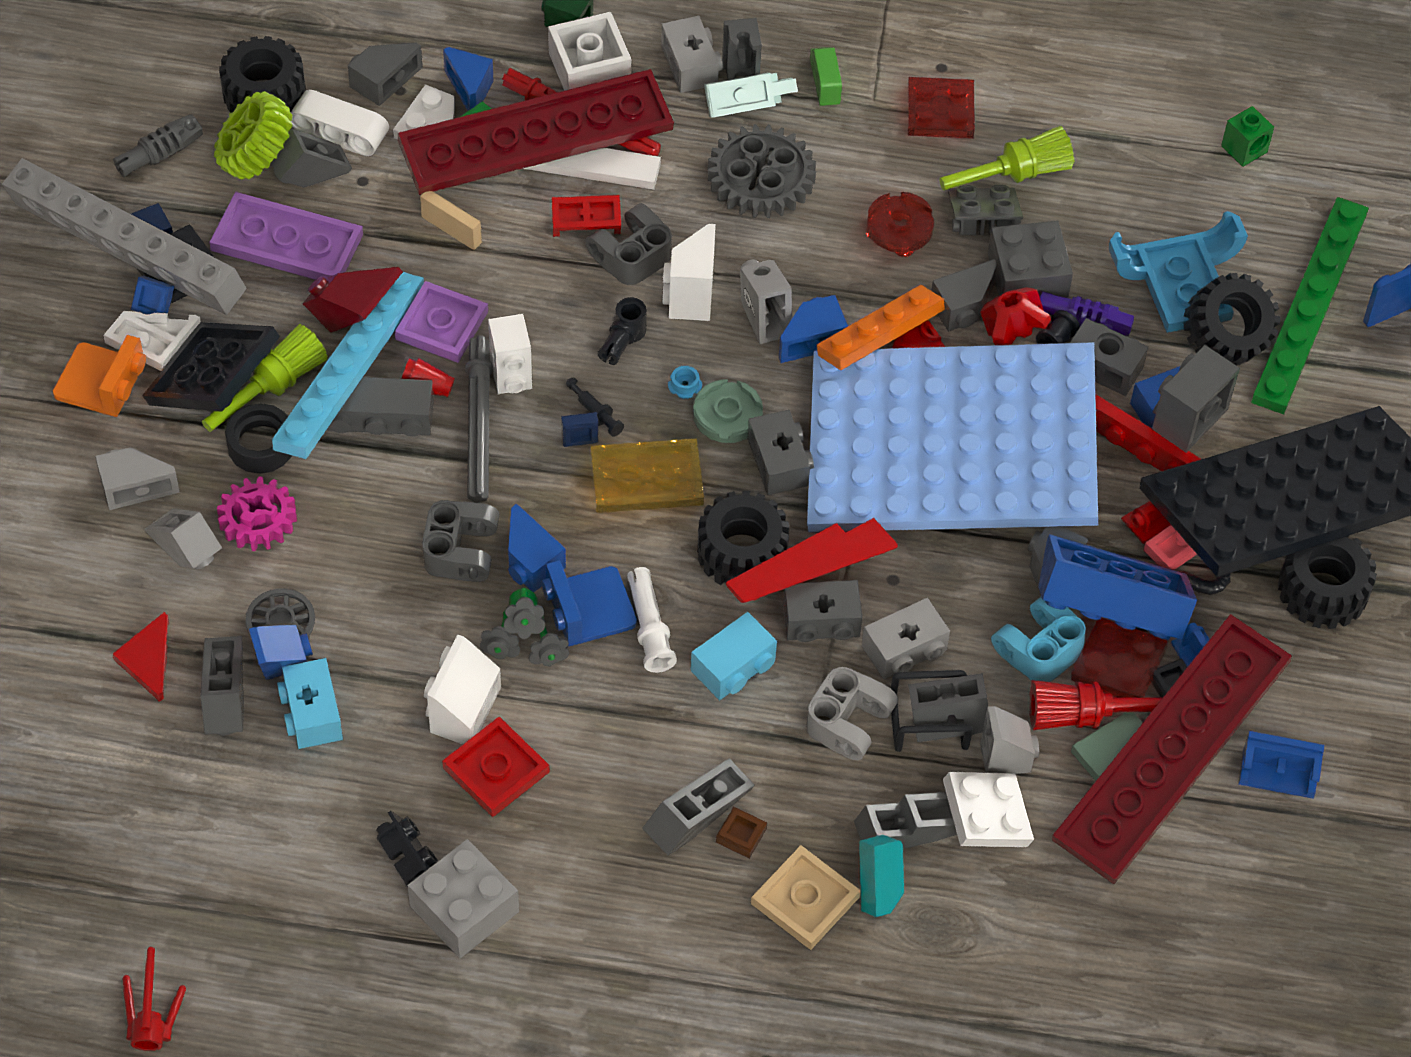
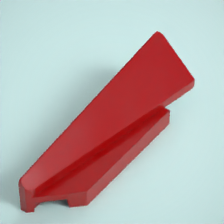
M875 518L848 532H845L835 523L727 581L726 586L741 603H746L894 550L898 547V544Z

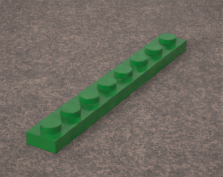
M1340 197L1336 198L1253 394L1252 404L1283 415L1285 414L1364 224L1369 207Z

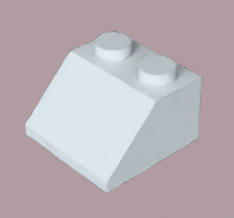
M707 224L672 249L671 263L664 262L663 283L665 284L663 286V304L669 305V319L710 321L716 224Z

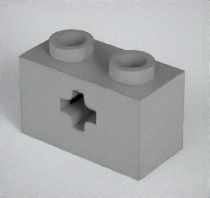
M700 16L662 23L661 46L680 93L705 88L704 84L718 82V71L723 69L721 55L719 51L714 52L711 31L708 27L704 28Z
M927 597L864 626L861 646L882 678L886 679L897 672H908L914 665L924 660L932 661L939 658L947 650L950 630Z

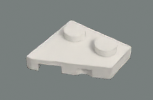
M425 84L393 129L394 138L398 140L399 132L454 119L455 97Z

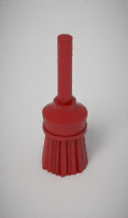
M1032 680L1029 692L1030 722L1033 730L1075 725L1076 728H1083V726L1098 728L1103 717H1111L1113 712H1152L1163 697H1112L1111 693H1103L1098 682H1075V685Z

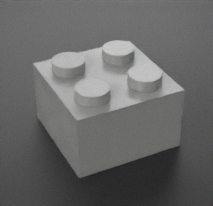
M468 839L408 884L410 907L459 958H462L519 912L518 890Z

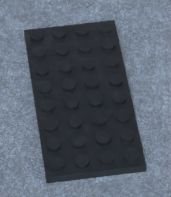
M1380 406L1142 477L1139 489L1210 570L1219 577L1411 516V437Z

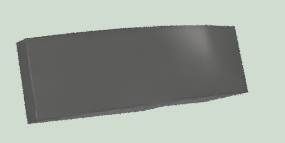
M946 792L904 795L899 803L866 805L854 820L860 840L886 835L901 841L903 849L957 835Z

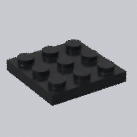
M200 322L142 396L149 406L222 412L232 403L233 397L242 385L251 378L252 372L262 359L270 353L272 346L280 336L273 326Z

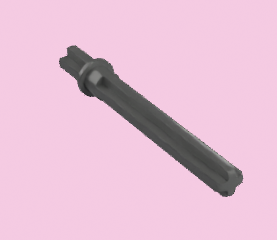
M478 335L477 339H469V362L465 365V372L469 375L467 497L474 503L486 501L489 496V377L493 372V365L490 362L489 341L485 340V336Z

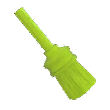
M1057 126L1028 140L1020 138L1016 142H1007L1004 145L1003 155L997 156V161L940 177L941 188L947 190L997 174L1002 176L1009 175L1016 183H1019L1027 178H1036L1037 174L1072 169L1075 158L1070 137L1062 126Z
M298 324L274 350L271 349L270 353L262 359L254 370L250 383L236 393L232 403L222 412L214 411L203 419V426L209 432L213 431L259 393L264 395L269 391L276 396H281L288 387L296 384L297 378L327 361L326 349L315 333L311 332L304 325Z

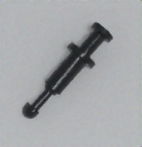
M569 378L566 381V385L578 395V401L590 413L597 412L598 426L605 424L609 428L608 433L612 437L618 436L623 431L624 424L620 420L615 421L611 417L613 414L612 407L608 404L602 405L588 391H582L576 385L578 381L576 378Z

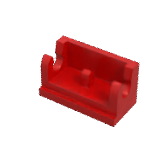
M620 195L552 197L553 237H560V231L596 230L601 228L614 229V235L621 234Z

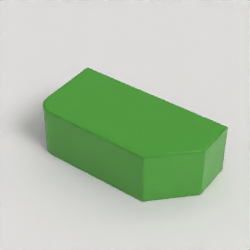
M811 48L810 62L819 105L840 104L842 81L835 48Z

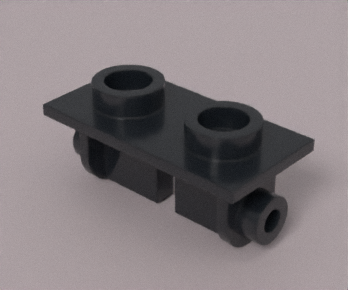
M389 811L388 814L393 822L391 824L385 822L378 826L376 829L378 833L377 840L392 861L402 853L405 855L394 866L408 887V884L437 863L438 859L427 846L422 847L417 839L421 833L408 816L403 819L394 812Z

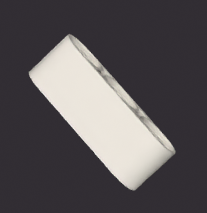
M306 90L290 112L293 115L291 123L295 130L339 144L346 150L364 156L373 155L389 131L388 122L380 114L314 90Z

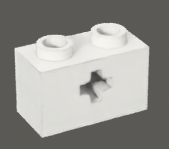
M518 314L488 319L490 362L493 365L497 393H519L523 390L532 389L531 345L524 315Z

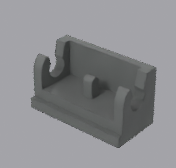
M757 18L725 20L723 25L722 64L723 70L726 69L727 79L760 74L762 44Z

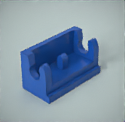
M1249 731L1243 748L1239 785L1314 799L1317 782L1320 780L1324 745Z

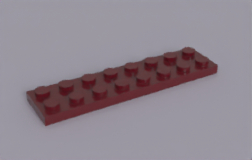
M649 69L399 132L398 143L419 195H422L425 192H434L673 130L674 121L654 74Z
M1230 614L1055 831L1052 841L1114 885L1288 666L1292 655Z

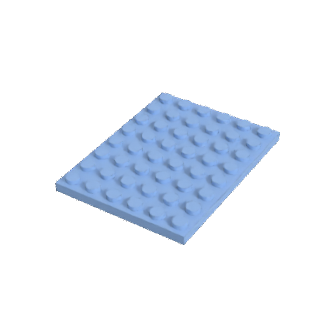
M1094 342L877 349L843 370H839L818 356V351H814L810 452L814 468L810 469L808 532H821L835 523L844 531H850L872 518H875L885 530L1098 526Z

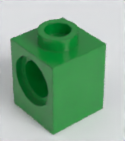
M1251 106L1227 120L1221 146L1244 167L1268 153L1274 126Z

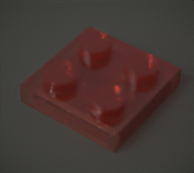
M925 77L908 78V136L974 139V80Z
M1101 617V619L1096 621L1071 672V681L1082 683L1098 682L1104 693H1111L1116 697H1144L1154 673L1167 650L1168 640L1155 637L1152 634L1137 629L1123 628L1114 621Z

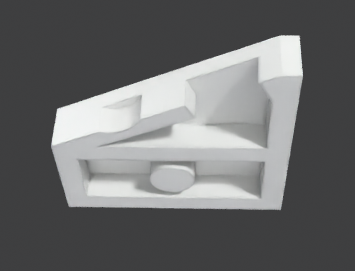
M123 311L103 336L105 344L117 350L120 349L127 335L140 338L143 354L146 355V364L162 371L201 321L200 317L196 315H189L188 320L169 319L168 313L143 314L141 312Z

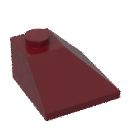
M399 267L337 273L328 278L321 276L310 285L308 291L311 294L302 304L332 333L365 320L403 271Z

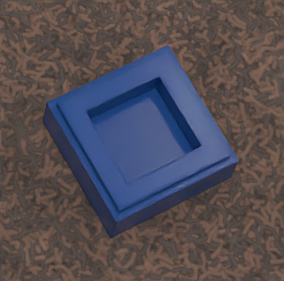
M146 276L138 277L131 310L143 314L168 313L174 286Z

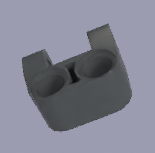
M639 203L625 212V221L629 229L634 233L630 237L619 243L609 232L601 228L585 240L586 247L591 256L605 270L617 278L619 282L626 285L640 283L664 267V262L669 263L671 259V230L643 203Z
M449 500L435 502L428 511L422 541L424 568L435 577L471 582L485 581L490 572L491 556L482 550L460 547L462 534L473 536L494 535L498 528L499 511L495 507L483 503Z

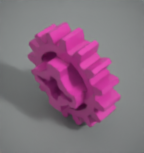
M261 476L258 477L255 484H251L249 479L245 478L243 480V487L239 488L235 484L230 486L232 495H221L222 505L217 506L220 531H225L227 541L236 538L237 548L241 549L246 543H249L252 551H256L258 544H263L269 550L271 549L270 541L276 540L282 544L284 542L283 532L292 534V523L297 522L294 497H289V491L286 486L278 489L277 480L273 479L267 485L264 484L263 477ZM274 503H276L279 506V508L281 509V513L277 511V506H275ZM234 515L237 516V520H238L239 522H241L240 524H238V523L234 520V518H233Z

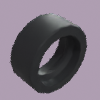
M253 404L236 411L228 420L225 429L228 453L236 466L246 472L261 474L273 472L287 463L292 455L275 451L273 447L260 451L249 450L239 443V438L244 432L254 427L265 426L278 431L288 417L283 410L274 405Z

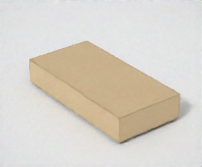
M433 191L425 192L420 196L422 218L473 250L482 243L481 222Z

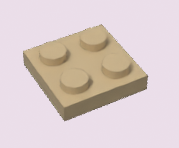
M800 845L751 897V905L811 950L860 898L861 890Z

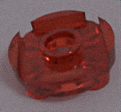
M901 192V196L890 197V193L878 197L869 207L867 236L881 248L895 252L898 256L907 257L912 255L915 250L925 246L933 235L934 218L931 206L918 195ZM907 220L904 226L896 225L893 221Z

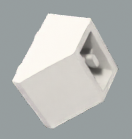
M457 635L452 646L445 647L439 662L440 670L436 677L431 676L424 691V698H427L428 701L426 717H429L430 733L464 744L480 732L501 689L500 668L469 640L461 635Z

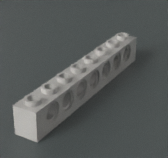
M21 158L2 183L17 206L154 278L173 285L175 289L225 315H228L247 289L234 267Z

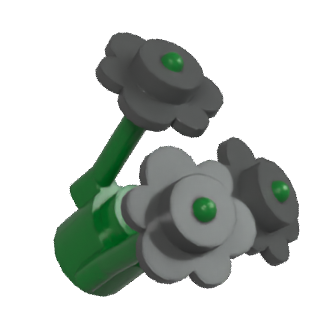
M526 588L516 590L510 595L509 606L503 612L502 625L494 627L492 631L485 630L481 634L480 649L497 659H504L506 656L513 658L519 655V638L513 635L515 633H518V636L522 639H527L531 633L540 634L541 641H535L530 646L532 652L529 654V660L532 664L543 663L544 666H551L558 661L566 659L569 655L567 648L568 640L566 638H558L553 633L548 634L544 621V609L538 605L537 595Z

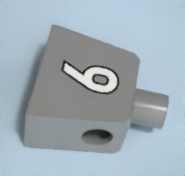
M754 259L748 260L740 268L742 306L759 344L778 340L792 319L791 286L774 260L762 262ZM765 304H767V305L770 306V308H771L770 312L768 311V309H767V307H766Z

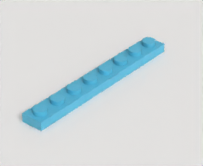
M403 272L367 318L352 325L273 437V450L307 459L400 324L424 284L423 277Z

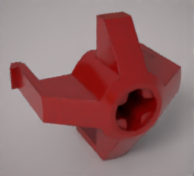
M1034 288L1007 291L987 302L980 312L988 336H992L994 345H1012L1016 337H1029L1034 327L1045 329L1051 321L1050 315L1043 309L1037 289Z

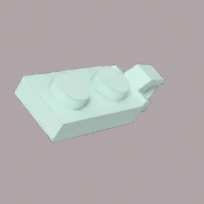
M768 72L704 84L709 117L711 118L776 106V103L782 102V94L798 92L796 78L778 80L777 73Z

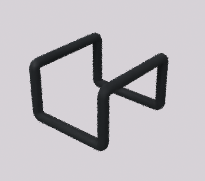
M963 670L897 672L892 677L891 689L897 695L900 679L954 678L967 676V674ZM898 703L891 712L896 752L902 751L905 733L965 732L964 736H960L961 746L964 750L969 749L973 728L969 724L900 727Z

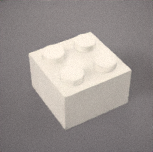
M611 12L548 27L549 55L564 91L631 74L632 59Z

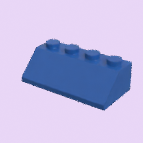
M1050 534L1047 538L1038 586L1042 600H1045L1047 605L1060 610H1064L1066 607L1080 610L1082 615L1095 620H1099L1101 617L1115 620L1117 625L1130 630H1134L1136 627L1143 628L1161 639L1169 640L1170 637L1183 639L1197 602L1187 574Z

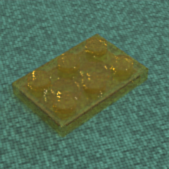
M697 438L591 446V463L597 513L704 505Z

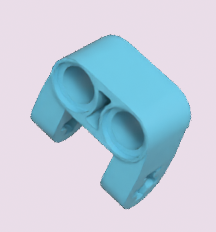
M1040 597L1031 604L1030 611L1035 621L1043 628L1041 632L1030 640L1016 627L1006 624L992 635L991 641L998 654L1030 680L1050 682L1083 655L1086 627L1085 623L1068 607L1064 610L1053 608L1047 605L1045 600H1042V597Z

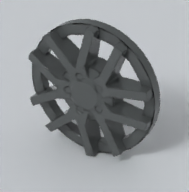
M291 589L269 590L255 598L248 607L245 619L246 628L250 635L249 629L253 627L297 625L299 634L307 633L309 639L315 625L314 608L311 602L297 591ZM284 596V604L275 605L274 597ZM289 597L295 598L300 603L289 606ZM270 600L271 608L259 606L262 602ZM306 609L309 612L306 614L295 616V614ZM253 614L264 616L265 619H256L252 617ZM308 622L306 629L300 626V624Z

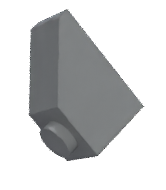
M134 448L111 450L105 454L95 456L109 510L180 493L174 466Z
M171 509L145 528L147 534L180 567L201 569L214 560L213 554L222 549L205 519L198 511Z
M996 706L987 707L980 742L985 772L1031 773L1034 758L1039 757V742L1036 735H1031L1028 721Z

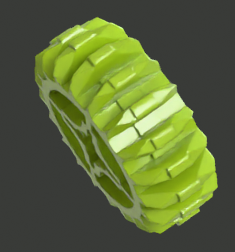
M265 91L262 93L256 92L252 97H246L242 104H237L233 113H229L227 121L222 123V130L217 133L219 139L214 144L216 163L221 166L222 170L240 180L245 178L249 180L254 175H260L264 168H269L274 158L277 159L279 151L284 149V142L290 137L288 132L293 126L291 123L293 115L290 113V108L281 99Z

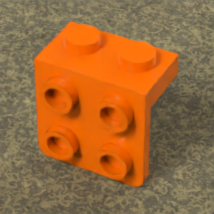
M127 335L118 352L84 342L79 343L53 389L54 398L64 403L118 417L125 401L128 400L139 374L142 373L145 367L146 355L143 354L140 338Z

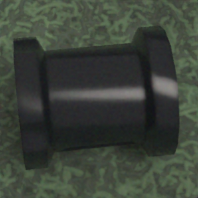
M1057 310L1052 315V322L1048 327L1037 333L1036 342L1037 344L1066 343L1070 337L1075 336L1080 328V324L1071 313Z

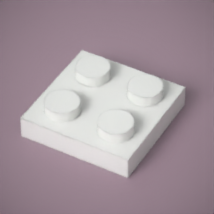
M948 772L943 778L960 846L1028 847L1034 840L1015 773Z

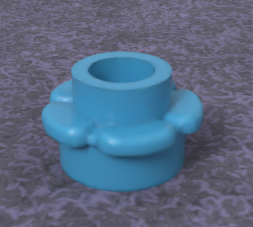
M680 366L672 372L670 376L671 381L668 382V389L672 394H677L679 398L689 399L693 397V394H697L702 389V381L699 380L700 376L696 369L690 366Z

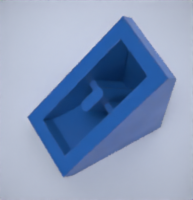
M451 47L444 48V71L465 108L469 111L484 101L494 81L493 59Z

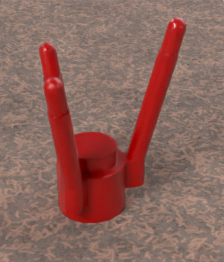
M152 946L147 949L143 1008L137 1014V1018L135 1016L130 976L124 975L122 978L128 1024L126 1039L131 1040L130 1045L133 1048L144 1051L159 1050L162 1048L163 1041H171L172 1027L186 992L184 985L179 986L165 1023L161 1020L162 1015L160 1013L151 1011L155 965V948Z

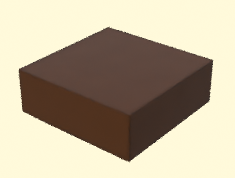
M733 807L716 836V843L750 859L767 830V822Z

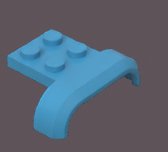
M1226 211L1223 213L1220 222L1207 231L1137 245H1125L1121 243L1122 237L1120 233L1115 232L1109 242V252L1120 276L1129 280L1145 279L1165 330L1168 333L1184 329L1183 323L1189 320V318L1184 317L1185 309L1191 306L1188 303L1191 297L1197 294V291L1219 277L1215 265L1234 257L1244 247L1248 235L1240 216ZM1220 304V322L1232 320L1234 313L1232 306Z

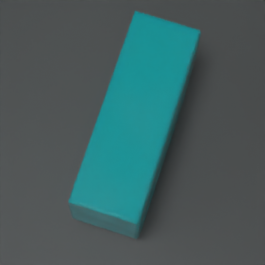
M886 835L860 840L861 911L874 917L890 914L904 894L903 844L901 841Z

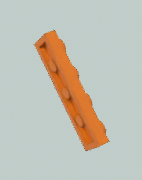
M919 285L817 344L818 356L839 370H843L944 311V298L923 285Z

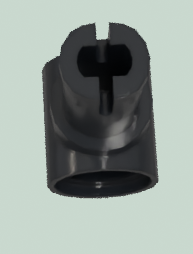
M627 297L617 303L615 320L609 329L610 335L597 353L603 362L606 363L611 356L609 364L616 365L627 345L640 341L645 336L647 309L643 301L638 298Z

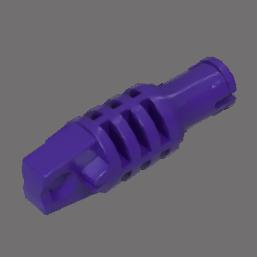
M1042 291L1040 300L1044 311L1049 315H1053L1057 310H1064L1071 313L1078 320L1080 326L1087 318L1096 323L1104 324L1109 329L1128 337L1130 335L1134 316L1119 311L1118 307L1110 304H1101L1099 301L1093 302L1088 298L1082 299L1080 296H1073V299Z

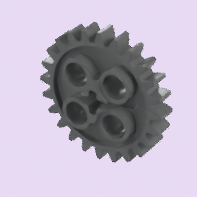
M754 124L752 132H748L742 126L740 127V135L737 136L730 131L728 132V141L720 138L718 140V148L711 149V158H708L707 178L711 182V192H718V201L728 199V209L736 205L740 206V215L744 214L748 209L752 210L753 218L757 217L759 211H764L765 216L770 218L771 211L776 210L780 216H783L784 207L795 211L796 201L804 204L806 194H812L813 184H815L816 161L812 160L813 152L812 150H805V141L795 143V133L785 137L784 128L782 127L774 133L769 124L764 131H760L757 124ZM772 151L771 154H769L768 156V165H765L766 157L768 153ZM756 177H758V184L753 191H751L755 187Z

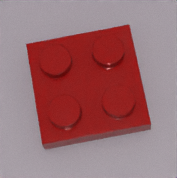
M500 716L442 760L443 769L492 817L550 772L549 764Z

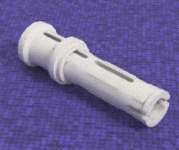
M645 567L635 568L634 572L637 579H635L632 571L627 574V579L630 583L640 624L637 639L644 648V667L650 672H664L671 669L677 662L676 654L670 649L668 641L670 630L661 621L650 570Z

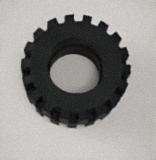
M257 36L250 37V41L242 40L237 42V47L231 46L227 50V55L222 57L221 66H219L223 99L228 111L233 113L237 104H242L246 97H252L256 92L262 93L265 91L285 102V105L290 108L291 112L306 89L302 58L299 53H296L295 47L291 44L285 45V41L279 38L276 41L272 40L270 36H265L264 39H258Z
M1229 273L1225 277L1221 275L1215 278L1191 297L1188 302L1191 306L1185 309L1184 317L1189 318V320L1183 324L1184 331H1190L1191 334L1187 337L1189 344H1196L1198 347L1195 350L1196 353L1206 345L1236 366L1254 358L1272 344L1271 340L1276 338L1278 330L1274 327L1280 324V316L1275 315V312L1279 310L1277 302L1272 303L1270 297L1273 296L1271 290L1268 289L1265 292L1261 288L1264 283L1259 279L1251 282V275L1243 274L1238 278L1237 273ZM1220 304L1230 305L1241 314L1245 326L1243 336L1233 335L1223 327L1219 319Z
M735 491L727 493V498L725 499L721 496L714 499L713 506L708 504L704 509V516H700L698 528V560L700 566H704L705 574L708 577L714 575V582L722 585L724 582L726 583L787 550L789 522L786 521V514L783 509L777 510L778 504L772 499L768 502L765 501V495L758 493L756 496H751L750 491H742V495H736ZM735 535H749L760 542L744 547L734 545L726 539Z
M1346 536L1286 555L1278 581V590L1281 591L1280 599L1282 603H1288L1286 610L1291 615L1297 613L1299 615L1298 620L1304 624L1307 620L1313 622L1312 627L1321 628V625L1325 624L1328 629H1335L1338 623L1344 627L1351 623L1352 618L1357 620L1366 608L1377 576L1375 573L1376 563L1375 560H1370L1372 554L1369 549H1362V542L1357 538L1351 540ZM1312 573L1330 574L1336 577L1342 584L1328 585L1322 583Z

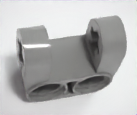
M835 668L827 675L810 701L806 724L807 732L811 738L849 759L861 760L872 741L864 730L848 722V718L856 707L878 718H888L898 703V696L888 686L851 668ZM836 689H845L849 692L841 693L836 691ZM825 716L829 717L830 720L823 721L818 719V717Z

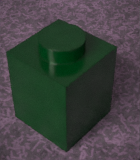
M543 0L541 11L544 12V26L549 27L593 16V0Z

